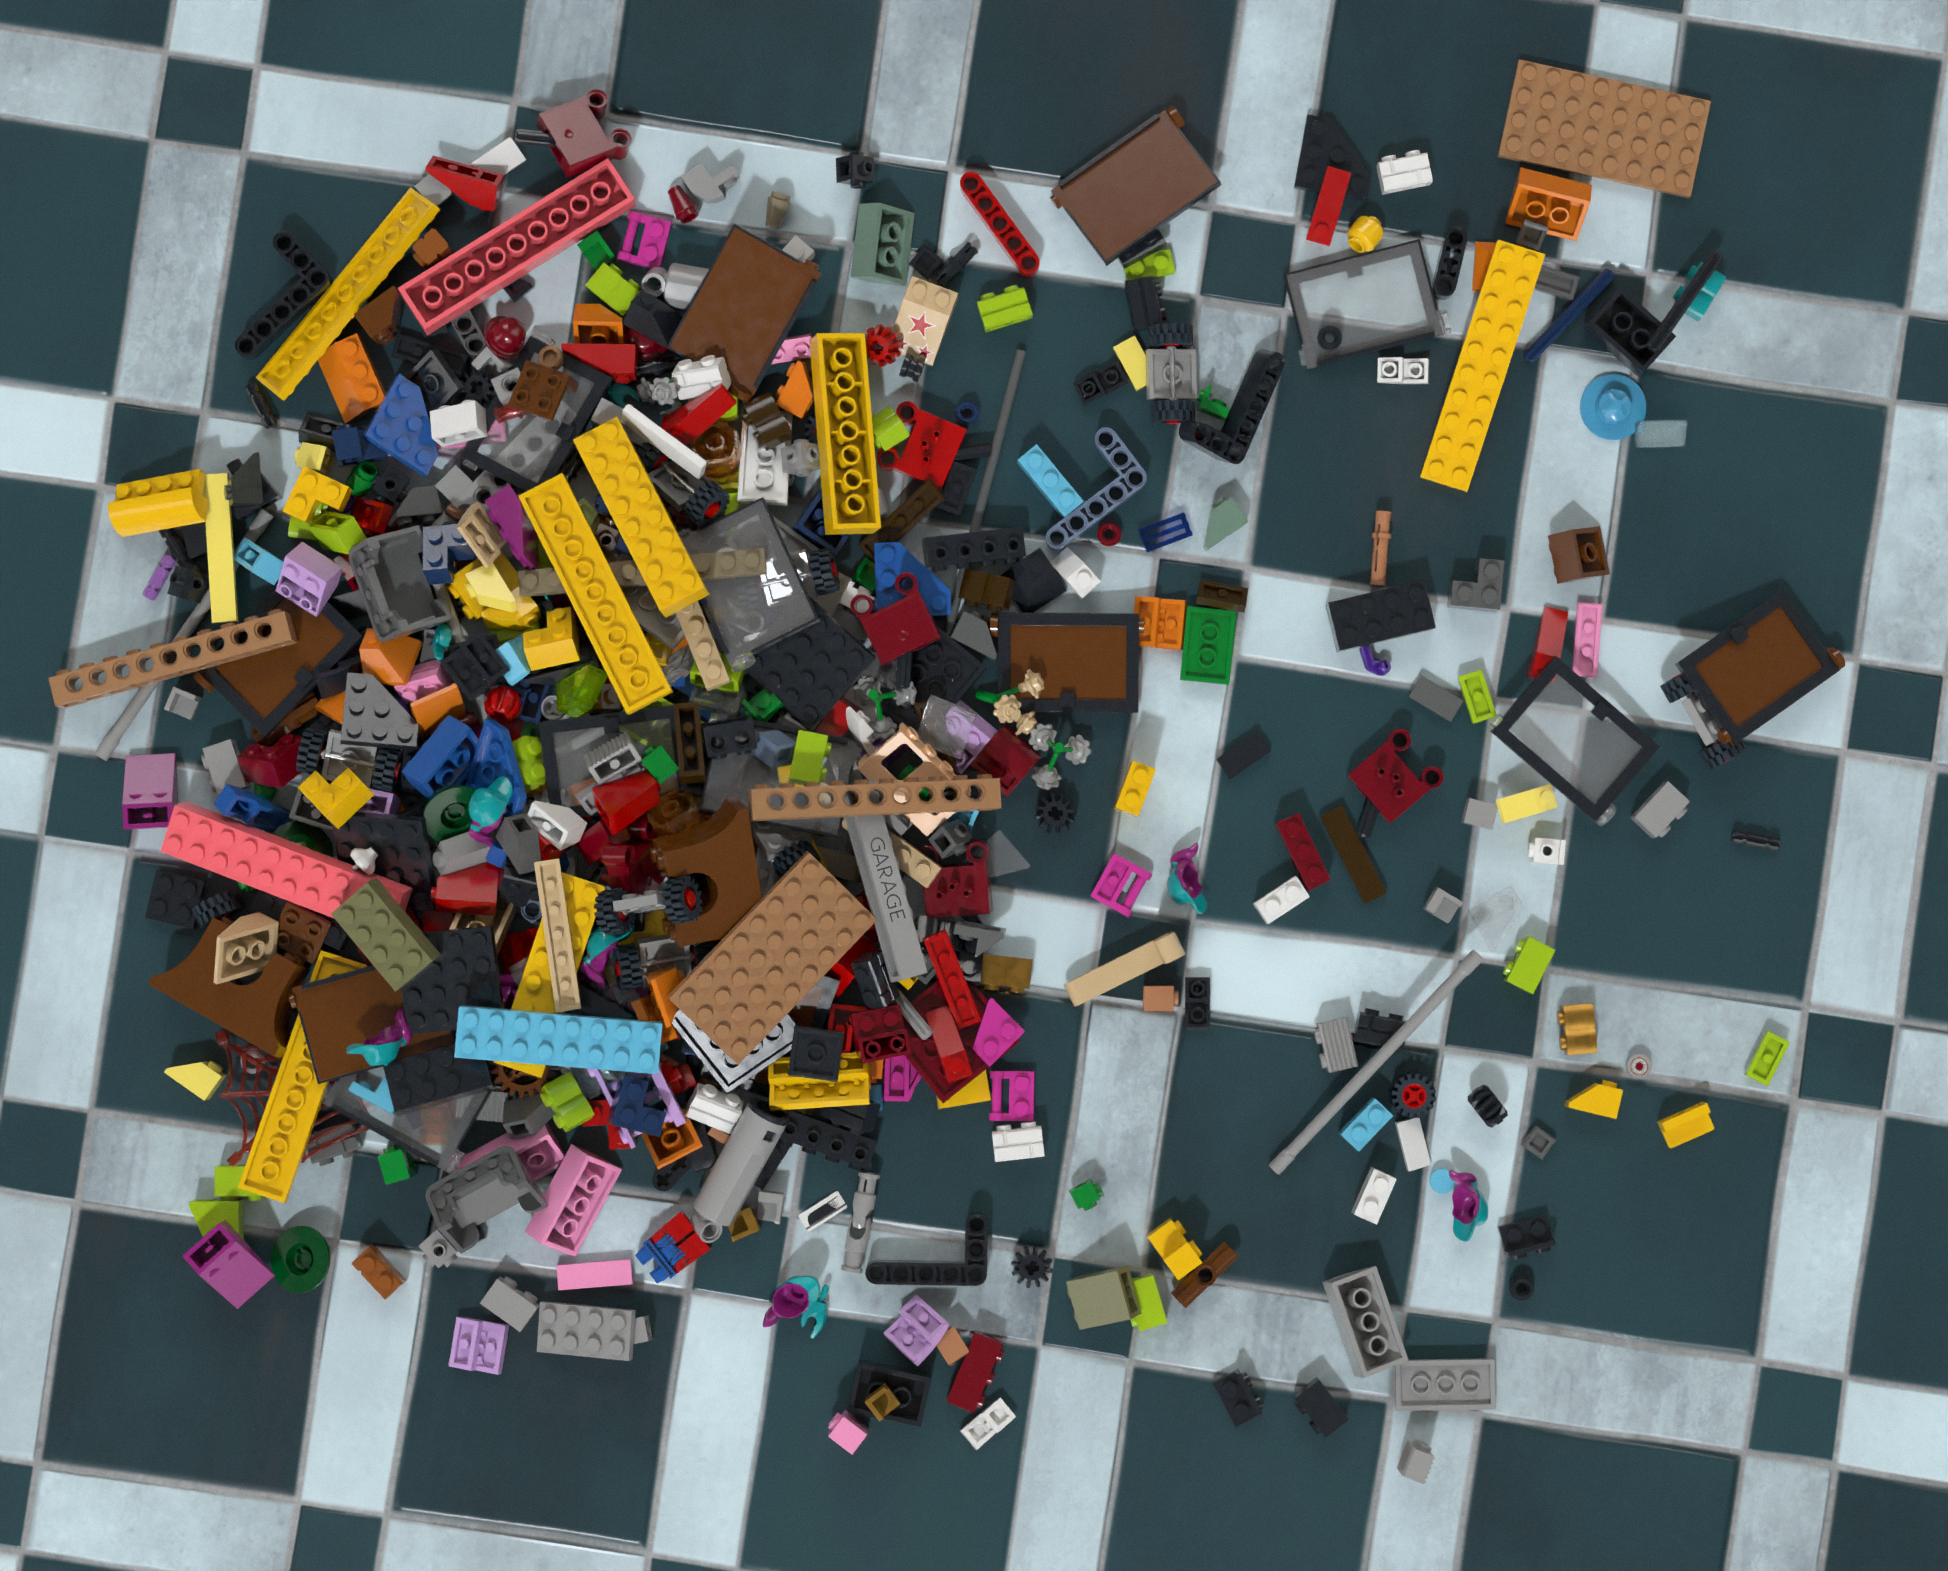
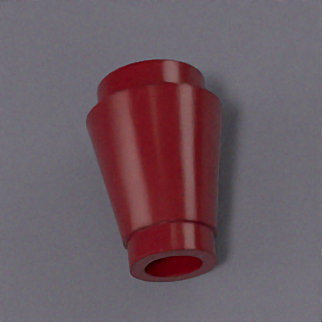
M677 185L669 189L667 193L676 219L685 224L697 218L699 215L697 211L698 206L681 186Z

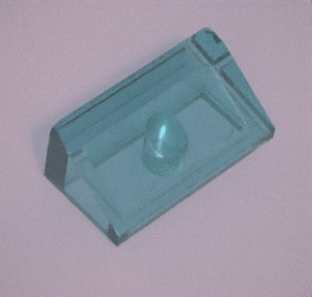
M1647 420L1634 423L1635 448L1685 446L1687 420Z

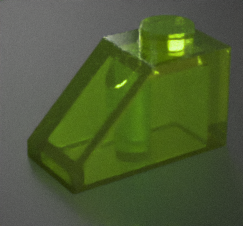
M588 664L556 684L557 711L576 718L592 709L608 677L606 671Z

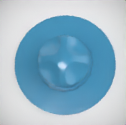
M1619 374L1604 375L1592 381L1584 390L1580 401L1581 418L1585 426L1594 435L1606 440H1620L1633 434L1643 423L1646 415V399L1641 388L1632 379Z

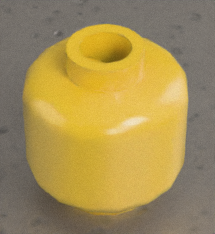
M1360 216L1357 218L1347 232L1350 247L1359 253L1374 250L1384 235L1381 222L1374 216Z

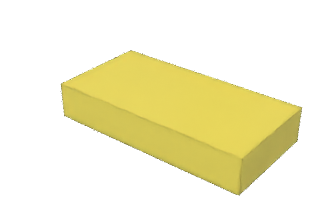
M1133 336L1114 346L1113 350L1135 390L1138 391L1147 386L1146 355L1136 337Z

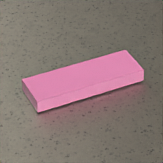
M1577 602L1572 670L1580 677L1597 678L1603 604Z
M631 1259L557 1265L558 1290L633 1284Z

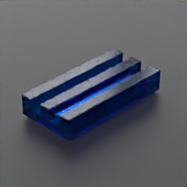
M1184 512L1138 529L1146 553L1193 536ZM1178 520L1182 521V524L1147 537L1145 536L1146 532ZM1185 529L1186 533L1151 546L1148 544L1149 541Z

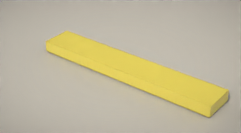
M228 473L205 474L204 496L209 499L206 518V538L212 623L238 622L232 513L229 500H225L224 486L228 485L229 481Z

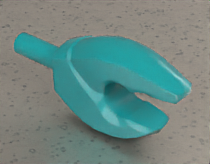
M615 382L614 385L611 384L609 387L608 395L613 404L623 409L627 405L624 402L627 396H631L641 402L637 391L628 384Z
M446 622L439 624L434 631L432 651L437 660L443 659L445 648L449 646L452 637V630L446 625Z
M824 1284L816 1302L806 1312L801 1314L802 1328L809 1317L816 1318L817 1322L814 1324V1329L810 1336L811 1339L820 1333L827 1320V1303L824 1300L830 1286Z

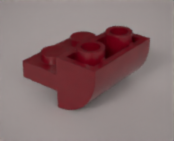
M1004 725L985 745L970 765L981 774H992V778H1000V791L1008 796L1042 756L1009 727Z
M900 1004L850 1014L854 1033L853 1041L858 1058L862 1064L911 1054Z

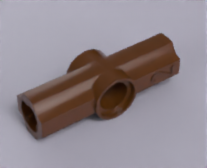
M315 692L306 696L267 738H264L255 728L250 730L256 743L268 746L282 736L293 734L304 726L303 724L321 714V712L316 710V705L320 698Z
M1223 1241L1170 1293L1181 1305L1187 1308L1208 1286L1214 1284L1216 1278L1239 1256ZM1203 1268L1210 1269L1212 1273L1211 1277L1206 1281L1198 1278V1273Z

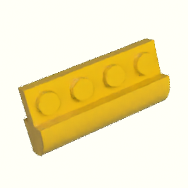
M201 469L117 484L115 501L108 502V513L112 526L118 534L125 537L206 522L209 499L203 496L205 472Z
M842 1053L838 1082L788 1075L790 1057H781L769 1065L770 1111L870 1104V1063L862 1064L857 1053Z

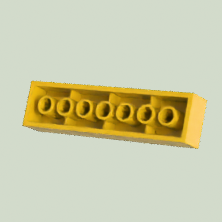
M817 333L809 343L818 451L820 454L819 464L825 535L873 534L881 528L865 333Z
M618 417L573 439L648 589L664 617L666 618L710 595Z
M562 872L577 974L596 919L594 912H597V909L594 908V904H597L595 898L598 897L599 892L606 889V886ZM541 919L511 1009L564 1014V1011L556 1012L545 934ZM494 1061V1063L542 1078L546 1065Z

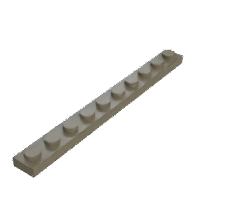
M765 548L690 555L702 580L767 575ZM634 560L608 562L621 588L647 586ZM554 568L518 571L519 595L521 597L566 593Z

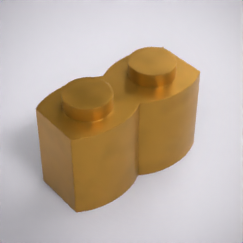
M983 954L981 984H985L984 989L999 990L1000 986H1008L1009 992L1024 993V988L1030 989L1033 959Z
M1593 1003L1560 1006L1561 1011H1557V1023L1563 1029V1036H1559L1560 1050H1564L1565 1055L1597 1053Z

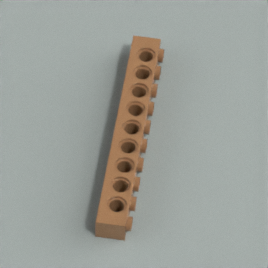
M282 609L269 611L267 613L268 616L247 617L244 619V623L237 625L231 622L221 625L219 630L205 629L198 631L197 636L191 638L180 636L174 638L173 643L165 645L164 642L150 645V649L145 651L135 649L126 652L127 656L124 657L110 656L102 659L103 662L94 665L93 662L82 664L78 670L64 669L57 671L56 676L48 678L55 706L62 709L298 643L292 616L282 611ZM270 625L272 628L271 634L264 637L263 629ZM243 632H247V641L240 644L239 636ZM223 638L224 647L217 651L215 647L216 642ZM199 645L201 652L197 657H193L192 650L195 646ZM176 652L177 659L174 663L170 664L168 660L169 655ZM152 658L153 667L147 671L145 663L148 659ZM129 665L130 672L126 677H123L122 669L124 666ZM102 672H105L106 680L100 684L98 677ZM81 678L83 685L81 689L76 691L75 682Z
M992 774L977 775V779H968V775L953 776V780L943 781V776L928 777V781L919 782L918 777L903 778L904 782L894 783V778L879 779L878 784H869L868 779L854 780V785H844V781H829V786H819V782H805L804 787H795L794 783H780L779 788H769V784H756L754 789L748 791L750 821L998 810L1001 808L1000 778H992ZM970 786L977 788L979 792L977 799H972L969 796L968 789ZM946 787L954 791L952 801L944 797L943 792ZM921 788L928 790L930 794L927 802L922 801L919 797ZM897 789L902 790L905 794L903 803L897 802L894 798V792ZM872 790L880 794L881 799L878 804L870 801L869 794ZM846 792H852L855 795L856 801L854 805H849L845 802L844 796ZM821 793H827L830 796L831 803L829 806H824L820 803L819 797ZM796 794H802L806 798L804 807H799L795 804L794 798ZM771 795H777L781 799V806L779 808H773L770 805L769 799Z

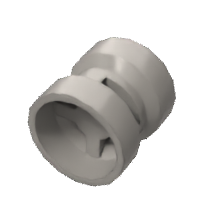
M548 696L542 702L541 711L549 720L568 719L574 712V705L572 700L566 696Z

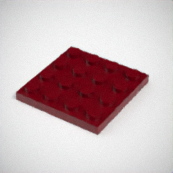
M939 980L910 1002L926 1023L925 1012L948 1005ZM967 984L982 1020L988 1000L976 985ZM902 1015L911 1049V1054L904 1056L942 1104L989 1068L972 1050L981 1021L958 1030L970 1064L972 1076L947 1084L932 1035L926 1040H922ZM1017 1039L997 1060L1020 1043V1040Z

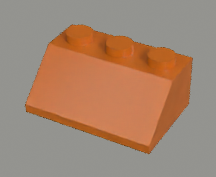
M1520 167L1505 224L1521 227L1526 218L1547 225L1548 231L1546 234L1577 241L1591 202L1592 185Z
M356 333L332 344L326 349L324 355L318 359L345 424L376 412L386 394L364 341Z

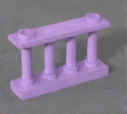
M660 1065L658 1074L637 1072L627 1074V1076L639 1079L646 1076L647 1078H653L656 1086L653 1087V1090L646 1093L643 1105L655 1099H663L667 1106L664 1109V1112H666L664 1123L674 1121L676 1127L686 1123L683 1111ZM587 1068L592 1078L596 1076L611 1107L614 1097L612 1093L616 1090L618 1079L607 1084L600 1069ZM622 1127L618 1131L623 1143H629L631 1149L636 1147L634 1137L642 1134V1132Z

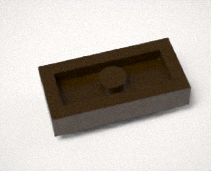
M1200 579L1196 604L1244 613L1248 588Z

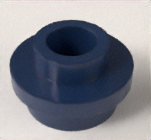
M963 401L956 407L955 417L960 424L970 426L979 419L980 411L974 402ZM966 409L972 411V416L969 418L963 416V411Z

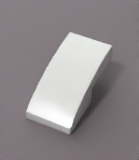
M998 1398L960 1431L977 1450L1016 1416L1004 1401Z

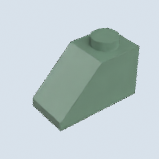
M1223 497L1212 504L1214 509L1209 514L1203 545L1205 551L1248 523V520L1232 497L1228 500Z

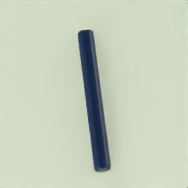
M1608 268L1604 269L1523 354L1525 359L1533 363L1615 278L1614 273Z

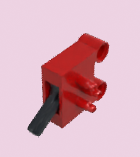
M904 401L898 405L896 414L904 426L915 424L901 458H899L898 452L893 447L887 451L881 448L877 453V462L879 467L885 471L894 470L922 483L931 479L942 491L954 461L991 456V447L989 442L962 445L967 429L920 410L913 402ZM904 408L913 409L914 416L911 419L906 420L901 417L900 413ZM892 453L895 456V461L890 465H886L881 461L882 455Z

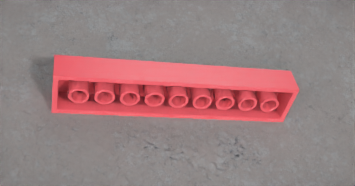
M609 158L400 286L398 288L400 295L428 336L467 310L636 206L635 198Z
M187 801L174 806L160 851L334 918L331 915L333 911L367 882L378 878L404 911H406L413 890L411 887L375 873L367 875L361 868L355 871L352 868L354 865L255 827L247 826L242 822Z

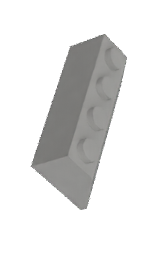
M1376 1266L1345 1273L1322 1282L1354 1376L1365 1378L1409 1361Z

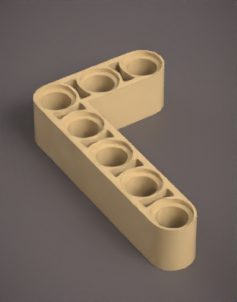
M1171 931L1065 983L1064 987L1074 1007L1163 963L1167 964L1184 956L1185 951L1176 933Z

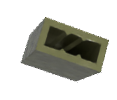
M1128 1265L1077 1276L1066 1282L1067 1293L1072 1301L1074 1318L1078 1323L1079 1330L1130 1320L1142 1314Z

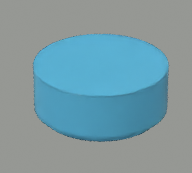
M1439 1168L1430 1175V1186L1437 1193L1445 1194L1453 1189L1455 1182L1450 1179L1449 1170Z

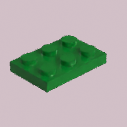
M1187 606L1180 680L1229 685L1236 611Z

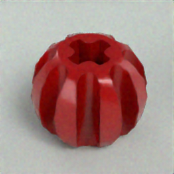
M505 686L491 689L484 701L486 714L497 722L507 723L514 720L521 711V698L519 694L512 688Z

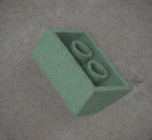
M882 203L859 204L851 269L852 278L872 283L906 286L915 213Z

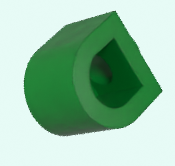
M1092 1179L1069 1190L1077 1208H1083L1084 1211L1098 1205L1096 1201L1104 1196L1099 1183L1094 1184Z

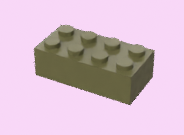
M378 878L367 882L331 913L395 992L408 984L441 956Z

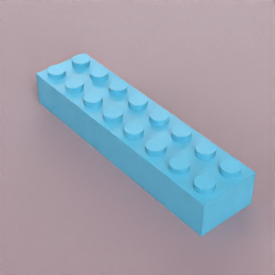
M460 1005L454 1057L658 1074L662 1022Z

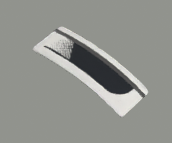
M836 1191L799 1214L798 1217L806 1230L810 1232L846 1209L847 1205L839 1192Z

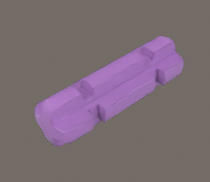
M168 554L163 555L160 560L161 565L156 567L148 582L150 583L149 586H146L142 593L144 597L154 601L157 598L158 590L162 589L170 574V568L173 569L176 563V559Z

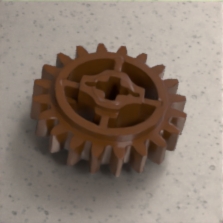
M489 1060L490 1064L496 1065V1067L491 1069V1074H498L494 1079V1083L502 1081L501 1091L510 1087V1096L517 1090L519 1091L520 1098H523L525 1091H528L529 1096L533 1097V1089H537L538 1092L542 1093L541 1085L550 1082L547 1077H556V1074L551 1069L558 1067L546 1065L542 1078L512 1069L507 1075L503 1065ZM523 1075H529L535 1079L526 1083L515 1081Z

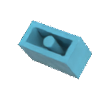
M244 537L234 553V560L272 585H275L277 580H279L284 562L261 546Z
M1372 1097L1338 1133L1357 1151H1360L1393 1115L1379 1101Z

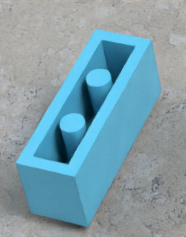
M1037 444L1017 460V464L1062 518H1065L1084 503Z

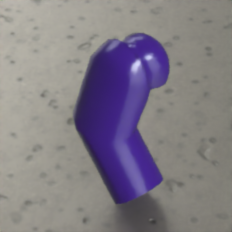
M1371 645L1359 648L1364 667L1367 671L1378 676H1384L1391 670V665L1388 661H1382L1374 657Z

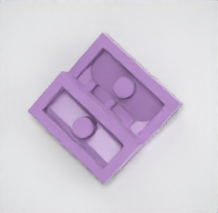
M915 1295L899 1310L901 1317L884 1332V1335L914 1364L919 1366L939 1343L947 1331L949 1323L918 1295Z
M456 1317L449 1366L469 1371L477 1370L496 1375L502 1374L509 1325L473 1318Z

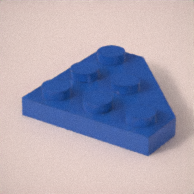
M401 374L396 375L362 437L425 477L430 472L439 454L436 443L432 439L431 425L419 386Z
M899 542L874 543L877 611L907 597L898 592L895 587V580L899 574L909 572L918 578L920 582L919 590L931 615H951L950 589ZM912 578L904 579L901 585L904 591L912 589L914 582Z
M485 719L465 786L476 790L478 788H488L498 777L504 776L511 782L513 788L512 796L507 803V809L504 814L507 816L522 814L527 795L509 730L493 719Z

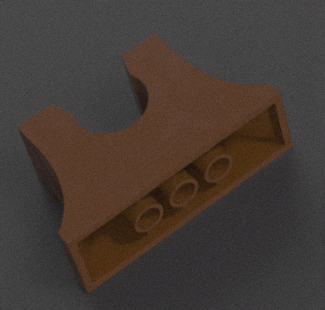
M736 796L725 798L716 813L700 825L684 832L652 839L653 847L650 848L652 862H656L658 869H662L667 876L684 877L692 873H704L706 877L705 886L701 892L702 895L699 896L703 904H700L702 912H699L701 916L697 918L698 920L680 924L672 923V920L667 918L668 913L665 914L664 911L665 918L661 920L663 931L668 933L670 940H674L679 948L711 940H722L762 898L748 808Z
M224 916L221 920L213 917L191 954L175 968L162 974L152 975L148 985L270 1055L283 1058L289 1042L288 1021L292 1008L288 994L293 993V987L303 984L311 969L304 965L306 963L305 960L294 954L291 955L286 952L285 955L276 953L264 966L261 976L249 985H243L238 978L220 984L213 983L217 936L235 922V920Z

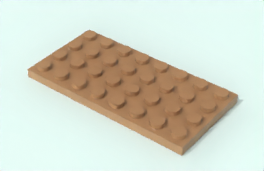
M1518 60L1497 157L1690 198L1711 101Z
M806 851L679 983L667 998L739 1065L877 919L827 869Z

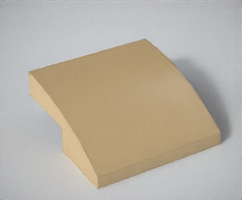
M479 502L472 504L457 524L458 531L485 568L489 567L500 555V548L506 541Z

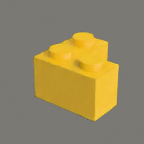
M303 466L283 512L310 524L320 502L343 512L353 490L340 482Z
M571 606L547 611V628L523 633V649L531 671L580 661L579 633Z
M349 768L341 773L331 784L315 770L297 787L337 829L375 795Z
M1169 1218L1146 1236L1175 1277L1180 1280L1202 1263L1199 1257L1203 1254L1193 1240L1188 1243L1183 1234L1186 1233V1230L1178 1220L1173 1222Z

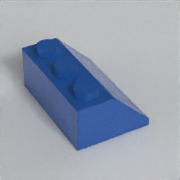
M448 715L439 724L432 736L424 742L412 760L406 764L402 773L412 786L430 800L432 796L445 788L460 786L468 777L479 740L469 726Z

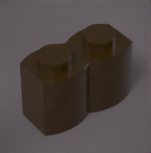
M769 391L742 404L743 413H741V417L747 427L751 425L755 431L752 435L758 446L763 445L764 449L768 451L793 438L790 426Z
M965 569L958 598L965 600L964 605L978 608L979 604L987 605V610L1001 613V609L1009 610L1016 581L999 575Z

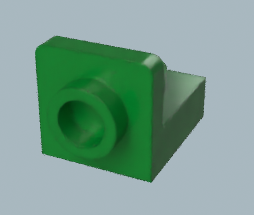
M1208 385L1206 390L1201 389L1196 403L1200 404L1197 411L1225 422L1230 411L1226 407L1227 404L1218 399L1207 400L1213 386Z
M865 557L852 578L876 594L875 563Z
M765 688L749 702L745 699L741 701L746 707L743 710L746 715H751L753 720L757 719L763 722H767L783 707V703L775 694L769 693Z

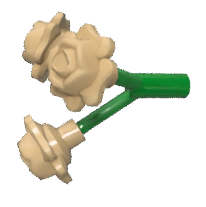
M1028 669L1024 682L1019 683L1018 687L999 694L978 690L975 697L977 700L994 704L996 709L993 711V714L998 717L1001 723L1006 721L1012 723L1013 720L1017 722L1016 735L1022 732L1028 735L1037 725V720L1034 718L1035 712L1031 711L1022 715L1019 710L1021 702L1017 701L1013 694L1028 691L1037 699L1039 694H1041V690L1045 688L1044 681L1039 673H1034Z

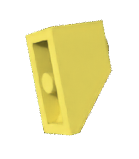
M302 442L301 447L296 449L294 461L297 462L296 466L300 469L305 466L322 475L329 476L335 452L325 446Z
M493 562L489 567L485 568L483 565L465 574L467 584L464 587L470 598L475 597L479 605L512 613L517 611L516 600Z
M1551 784L1496 800L1502 824L1558 808Z
M212 1060L210 1062L204 1061L170 1067L164 1071V1073L204 1101L212 1097L226 1077V1074L221 1072L223 1068Z

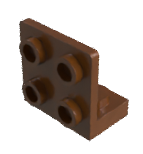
M526 360L508 405L511 408L553 421L564 393L567 390L576 393L579 383L570 374Z
M287 901L278 920L277 946L314 965L320 950H326L327 945L324 944V941L331 927V922L293 902Z

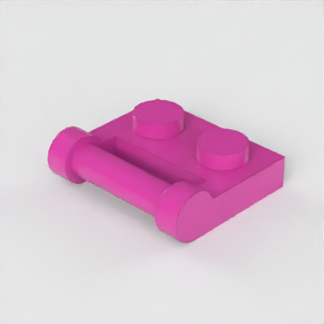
M629 211L627 217L629 223L622 250L618 252L617 260L650 269L661 267L672 222ZM638 223L645 224L638 255H631Z
M1114 853L1090 897L1129 918L1132 913L1131 908L1144 884L1147 880L1150 881L1153 874ZM1134 872L1138 877L1123 904L1120 905L1116 900L1129 876Z
M990 1071V1078H992V1113H989V1120L1034 1121V1071ZM1002 1079H1009V1113H1001Z

